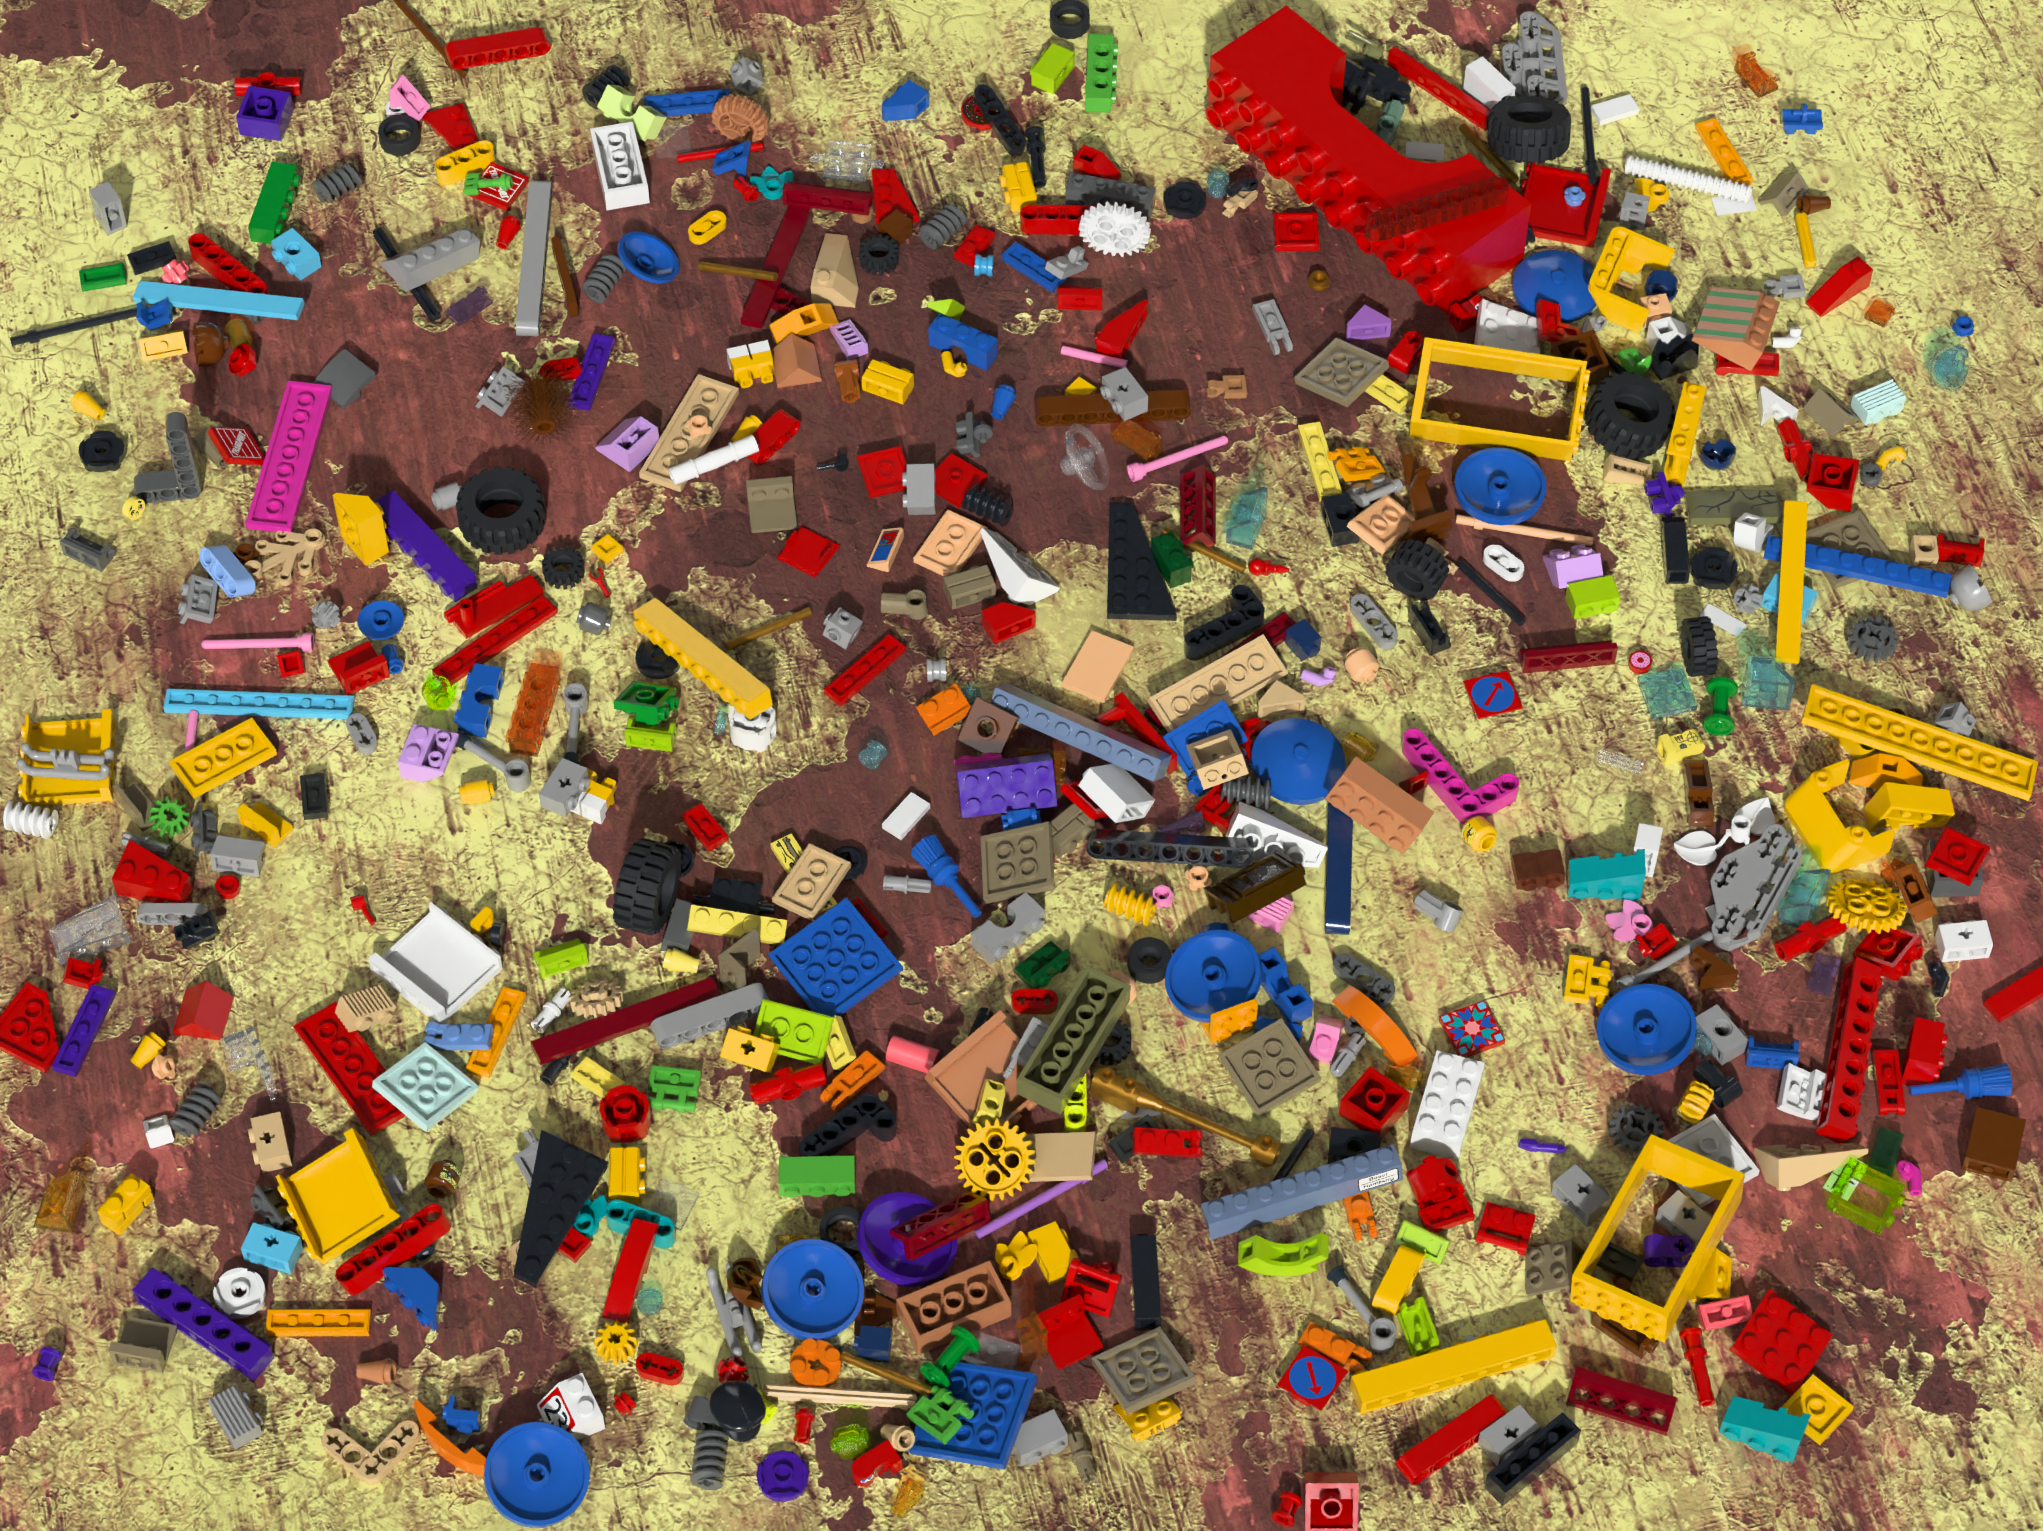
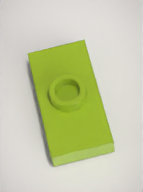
M1405 1219L1394 1243L1398 1245L1403 1244L1425 1254V1258L1440 1265L1444 1260L1451 1240Z

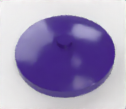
M907 1192L888 1193L872 1201L862 1214L857 1227L858 1247L871 1269L892 1283L908 1287L924 1286L940 1279L954 1261L957 1251V1239L911 1261L905 1257L903 1242L890 1236V1229L937 1207V1205L922 1196Z

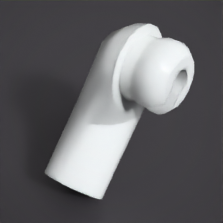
M1793 326L1789 329L1790 333L1786 337H1772V348L1794 347L1802 338L1801 328Z

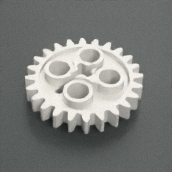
M1106 202L1105 206L1097 203V208L1090 206L1089 211H1084V215H1081L1079 230L1080 236L1083 237V242H1089L1088 247L1095 246L1096 252L1104 250V255L1111 252L1112 256L1119 253L1123 257L1125 252L1131 256L1132 251L1139 253L1140 248H1145V244H1148L1150 238V223L1146 222L1147 217H1141V211L1134 212L1135 207L1127 209L1126 204L1120 207L1117 202L1114 203V206Z

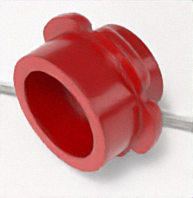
M624 1391L618 1396L614 1395L616 1401L613 1405L622 1415L626 1412L631 1415L632 1410L637 1407L634 1401Z

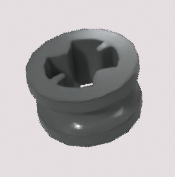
M1876 464L1865 465L1860 476L1861 482L1869 487L1877 486L1881 481L1882 469Z

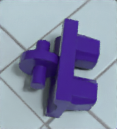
M1658 472L1656 479L1646 481L1644 486L1646 496L1658 495V498H1653L1650 501L1652 514L1664 513L1665 517H1672L1671 509L1675 504L1681 503L1680 499L1685 494L1683 487L1675 486V483L1668 485L1664 472Z

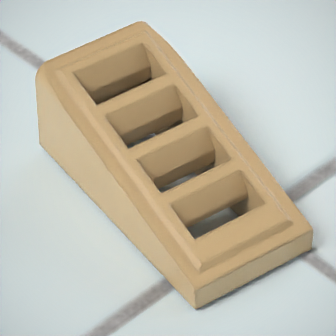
M1609 454L1604 462L1603 481L1645 485L1646 481L1652 480V465L1612 454Z

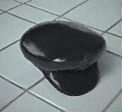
M731 1380L717 1386L711 1394L709 1402L711 1413L731 1439L736 1442H747L756 1437L766 1414V1406L762 1396L754 1386L745 1381Z

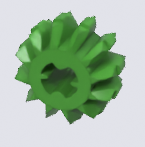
M168 796L163 799V802L156 800L154 803L155 807L149 809L152 816H149L148 822L155 823L151 828L152 831L158 828L161 830L159 833L160 837L165 832L168 833L169 838H173L175 832L180 835L183 832L182 827H187L189 824L186 819L189 818L190 813L183 811L186 808V804L177 805L178 798H175L172 803ZM167 813L172 815L171 821L166 819Z

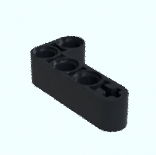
M1237 585L1232 589L1230 605L1232 611L1186 634L1184 645L1186 658L1192 661L1201 660L1263 627L1265 608L1248 586Z
M864 1094L803 1138L799 1145L800 1157L832 1156L866 1130H869L880 1141H891L897 1133L896 1116L875 1094ZM866 1108H873V1110H871V1111H867V1110H865V1109H866ZM854 1122L852 1125H846L845 1123ZM883 1124L890 1125L889 1127L885 1128L881 1127V1125ZM828 1136L835 1137L834 1139H826Z

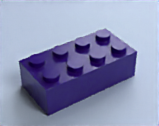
M1049 753L955 765L959 811L962 818L1006 813L1009 810H1023L1032 807L1039 809L1057 806L1053 760Z

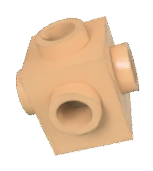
M1666 293L1640 298L1639 305L1650 310L1643 324L1644 329L1648 328L1649 322L1671 317L1672 308Z

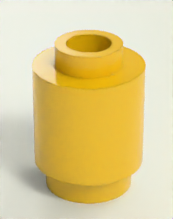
M486 778L464 782V785L458 786L462 805L468 804L470 806L491 801L490 796H495L492 782H487Z

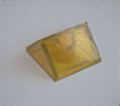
M75 1170L48 1181L34 1223L35 1227L68 1233L73 1232L87 1190L80 1171Z

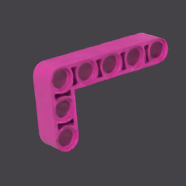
M1411 728L1404 733L1402 742L1403 755L1418 773L1428 771L1427 784L1461 824L1464 825L1468 819L1476 816L1487 818L1516 801L1519 779L1514 774H1502L1472 791L1422 731Z

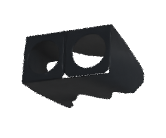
M1690 333L1684 339L1677 336L1669 345L1662 343L1660 339L1657 341L1651 354L1652 363L1650 367L1659 380L1698 366L1699 344L1692 341L1693 334Z

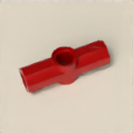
M264 72L258 77L235 78L236 96H245L248 86L290 92L291 95L302 94L301 77H276L271 72Z
M1791 418L1785 419L1776 428L1784 445L1785 458L1788 463H1793L1801 482L1807 484L1813 459L1812 445L1809 439H1804L1795 420H1791Z
M1833 914L1815 923L1807 921L1800 925L1795 933L1775 942L1776 954L1781 961L1787 962L1807 951L1809 953L1817 952L1827 941L1845 933L1847 926L1845 923H1840L1841 918H1833Z
M820 1062L796 1070L787 1067L778 1070L773 1077L749 1084V1090L755 1106L779 1098L789 1101L800 1096L802 1091L825 1085L826 1077Z

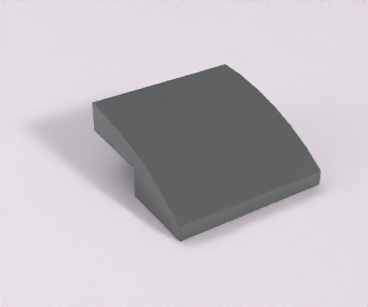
M344 349L324 367L313 384L331 385V400L345 409L360 397V390L376 379V375L373 370Z

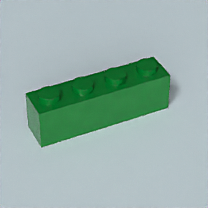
M271 162L248 226L252 242L272 244V240L284 233V222L289 219L290 205L295 202V191L297 187H300L302 180L301 175L298 173L297 165Z

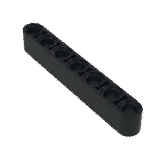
M1095 829L1089 835L1086 850L1089 856L1096 859L1244 868L1252 862L1254 845L1246 838ZM1093 842H1101L1103 846H1096ZM1124 843L1127 845V847L1122 848L1119 847L1117 844ZM1141 845H1149L1151 849H1144ZM1166 846H1172V847H1174L1176 850H1174V851H1169V850H1167L1165 847H1166ZM1189 848H1197L1199 852H1192ZM1221 849L1224 853L1217 854L1213 850ZM1240 850H1243V851L1247 852L1248 854H1247V855H1240V854H1238L1237 852L1240 851Z

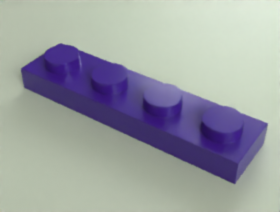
M593 333L582 362V372L576 378L572 393L570 394L572 397L569 399L568 405L572 406L571 404H573L577 409L591 410L615 345V337Z
M91 985L52 1064L53 1071L77 1077L115 999L116 994L114 990Z

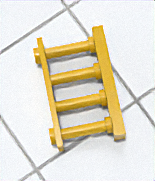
M1684 382L1663 471L1668 485L1675 483V486L1684 487L1707 386Z

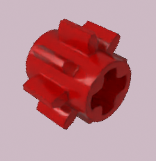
M731 1356L730 1359L727 1358L726 1360L722 1359L716 1368L719 1371L717 1374L719 1376L718 1381L721 1384L731 1380L746 1382L749 1377L746 1373L748 1371L747 1364L735 1356Z

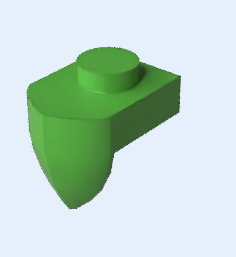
M1636 347L1623 349L1616 355L1629 374L1635 372L1643 376L1652 363V355L1643 358Z

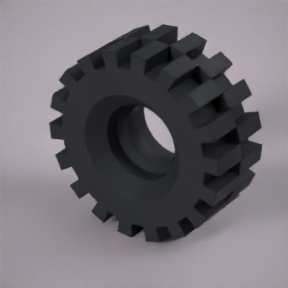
M1708 616L1683 619L1681 622L1682 626L1680 627V645L1686 672L1690 677L1715 674L1718 668V644L1715 639L1716 633L1713 630L1714 625L1711 623V619Z

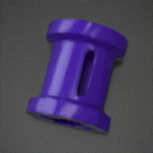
M42 1347L40 1349V1359L37 1366L33 1367L32 1374L41 1380L52 1381L55 1378L54 1370L56 1365L62 1360L63 1356L60 1351L54 1348Z

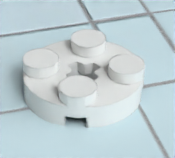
M234 1268L222 1274L217 1286L214 1287L213 1296L217 1308L227 1313L231 1319L245 1318L264 1307L266 1288L263 1279L258 1273L247 1271L246 1268ZM241 1288L242 1291H247L242 1297L233 1296L236 1294L237 1289Z

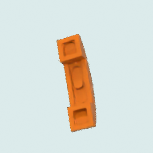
M1350 985L1332 1000L1348 1019L1353 1017L1384 1049L1383 1055L1399 1072L1417 1058L1418 1055L1399 1027L1365 994Z
M416 1400L413 1404L420 1429L434 1450L454 1466L466 1472L483 1476L486 1458L473 1447L464 1454L436 1430L438 1427L436 1416Z

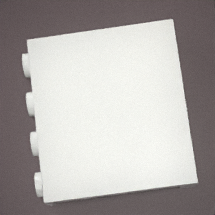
M430 902L428 904L430 910L428 915L382 956L375 952L368 960L371 972L431 1020L438 1024H444L503 970L502 957L495 948L487 947L477 934L472 935L468 932L462 922L453 920L443 907H437Z

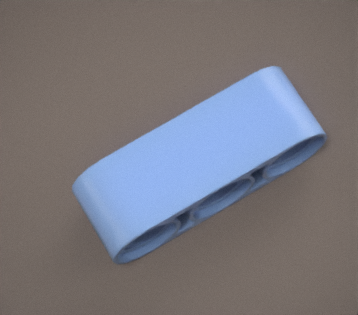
M226 545L204 547L200 550L199 559L202 566L227 596L233 598L254 593L255 581Z

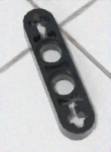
M978 85L973 95L975 104L1006 151L1012 156L1021 155L1026 146L1024 136L993 89L988 85ZM980 93L987 95V99L984 96H979ZM991 108H996L999 110L1000 114L994 116L991 115L988 112V110ZM1008 125L1011 130L1003 132L999 129V126Z

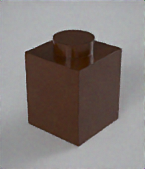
M896 209L878 224V232L882 234V238H885L886 235L890 236V240L893 238L895 243L900 246L913 235L912 220L908 215Z

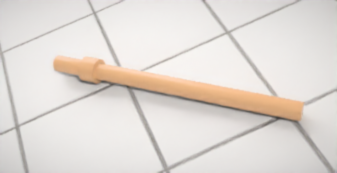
M1458 514L1456 524L1474 526V529L1478 530L1486 528L1584 544L1586 546H1592L1594 537L1517 524L1494 525L1482 522L1474 517Z

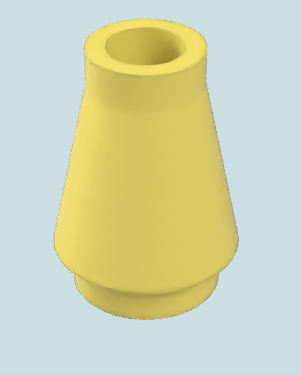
M667 948L663 968H667L668 971L697 973L700 959L692 957L676 948H673V950Z

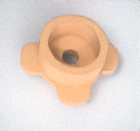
M693 416L686 423V426L691 431L690 436L693 438H698L704 434L708 435L712 432V428L708 426V418L705 416Z
M1194 866L1185 872V878L1189 880V888L1195 891L1198 888L1211 886L1212 880L1208 878V869L1206 867Z
M160 1054L156 1055L152 1063V1071L156 1077L160 1079L165 1077L172 1079L175 1077V1064L172 1055L167 1054L163 1057Z

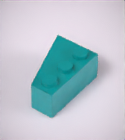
M1645 849L1637 850V854L1623 856L1622 852L1615 853V857L1600 859L1599 855L1570 859L1567 869L1568 897H1575L1577 899L1600 898L1602 900L1640 899L1646 875Z
M1733 1396L1719 1433L1731 1441L1745 1443L1753 1450L1767 1452L1780 1461L1793 1463L1811 1415L1803 1413L1802 1417L1787 1414L1788 1409L1782 1407L1778 1411L1764 1408V1403Z

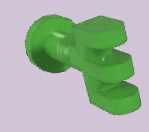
M480 173L466 174L463 193L465 195H479L480 188L501 187L503 191H508L513 186L512 176L502 173L501 178L481 179Z

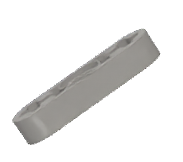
M1354 595L1350 601V612L1380 648L1385 650L1394 648L1398 638L1396 629L1367 595ZM1371 618H1376L1380 623L1378 625H1371L1367 621Z
M143 903L138 906L136 919L145 925H180L192 920L197 915L208 912V907L200 903Z

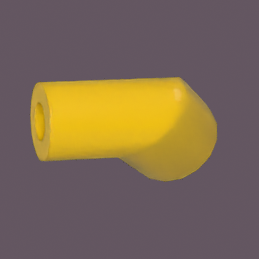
M949 351L941 354L946 373L958 378L965 375L967 371L965 363L962 365L961 362L955 364L952 353Z
M1896 445L1883 450L1875 464L1883 471L1891 459L1895 458L1897 461H1901L1907 456V453L1903 450V447Z

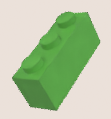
M854 1156L779 1157L780 1196L794 1198L801 1195H811L812 1197L837 1195L845 1197L849 1194H855Z

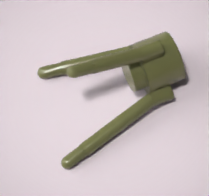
M1349 30L1348 33L1354 37L1346 35L1345 39L1365 47L1363 55L1367 56V58L1346 57V59H1350L1355 63H1360L1366 59L1379 63L1385 47Z

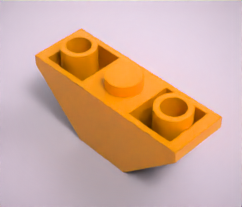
M813 303L791 311L770 324L769 327L778 345L790 334L802 338L828 329L839 322L831 304Z
M1878 753L1852 762L1849 784L1880 789L1885 782L1922 786L1923 774L1903 757Z

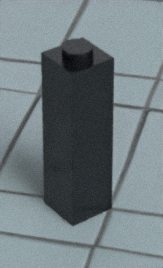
M1138 1234L1130 1236L1135 1330H1153L1159 1326L1161 1327L1156 1235Z

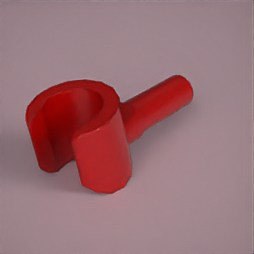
M597 568L600 577L597 579L593 578L591 572H589V579L598 584L606 598L610 597L611 594L602 579L603 571Z
M362 895L351 897L353 911L361 909L370 925H374L376 921L368 911L364 897Z

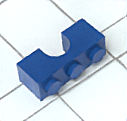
M941 313L938 314L928 328L930 346L943 352H950L953 346H957L966 353L968 363L987 371L998 356L997 338Z
M475 663L472 672H468L466 681L468 686L466 691H462L460 699L462 705L460 710H456L454 723L457 724L458 731L463 730L466 732V735L487 738L492 722L490 705L480 704V702L484 699L499 700L504 684L502 667Z
M1275 947L1259 954L1263 970L1261 986L1286 1021L1298 1024L1312 1017L1314 1001L1301 983L1296 986L1292 984L1287 973V964Z

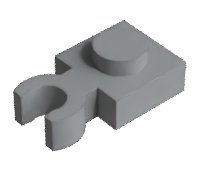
M1801 274L1779 276L1778 282L1766 280L1764 284V289L1770 288L1767 291V295L1773 298L1779 294H1782L1783 299L1805 297L1806 289Z

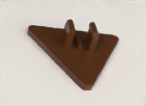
M864 1287L863 1303L854 1322V1335H860L861 1325L879 1327L897 1318L896 1303Z

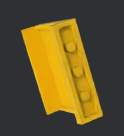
M103 709L102 718L32 723L30 716L26 715L25 724L21 725V734L24 743H28L36 751L50 752L51 749H57L60 753L61 749H66L68 753L70 750H76L77 754L104 755V751L107 748H111L114 751L115 720L112 709ZM20 745L21 758H24L28 765L32 767L54 768L52 761H38L24 755ZM114 759L111 763L107 764L110 767V775L106 779L98 781L35 777L19 770L20 777L23 778L22 783H19L18 786L19 797L24 798L26 805L31 804L32 806L113 801ZM81 763L79 770L100 771L101 765Z
M353 1128L344 1133L347 1141L287 1179L279 1174L276 1176L279 1183L277 1189L289 1204L286 1207L287 1211L298 1224L296 1230L303 1240L305 1239L307 1243L305 1247L307 1254L312 1260L316 1259L323 1265L400 1217L363 1136Z

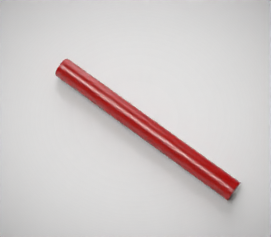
M762 142L751 143L750 152L763 150ZM734 146L676 155L677 162L683 163L715 158V154Z

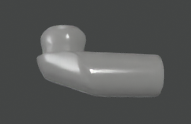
M1599 315L1586 319L1581 333L1594 330V332L1602 330L1607 325L1606 317Z

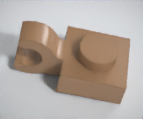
M1245 375L1222 376V381L1209 380L1208 388L1206 389L1207 397L1214 398L1223 394L1224 399L1246 398Z

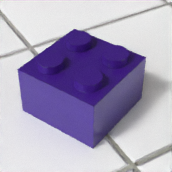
M248 86L236 116L240 135L282 141L294 110L291 93Z

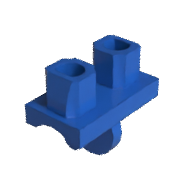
M1802 103L1800 109H1782V122L1785 134H1794L1797 130H1805L1807 134H1816L1817 130H1822L1821 109H1807L1806 103Z

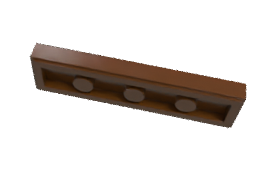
M559 236L552 237V251L568 312L571 318L579 316L577 300Z

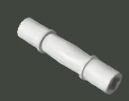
M750 435L735 442H729L728 446L710 451L692 460L690 458L686 462L669 468L668 472L673 484L676 486L695 477L698 478L700 474L717 469L734 460L737 462L739 459L759 452V448L754 436Z

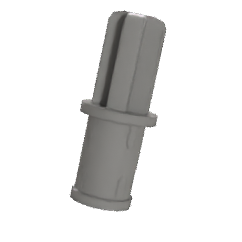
M125 832L121 840L123 846H127L130 839L163 859H167L170 853V844L153 840L150 836L145 838Z
M884 875L883 890L901 891L904 894H908V891L930 893L932 889V881L913 879L909 878V875H906V877Z
M1354 1033L1345 1047L1340 1048L1338 1057L1329 1068L1333 1076L1341 1077L1349 1065L1356 1061V1055L1366 1044L1364 1037L1360 1042H1357L1361 1035Z

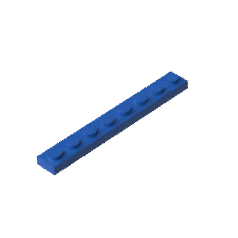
M1768 535L1764 559L1781 562V537ZM1806 543L1804 567L1947 598L1952 574Z

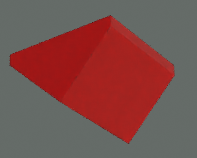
M203 981L186 989L173 1034L222 1041L234 997L208 981Z

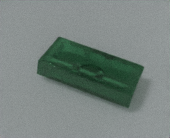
M1879 1127L1866 1173L1891 1180L1904 1134Z

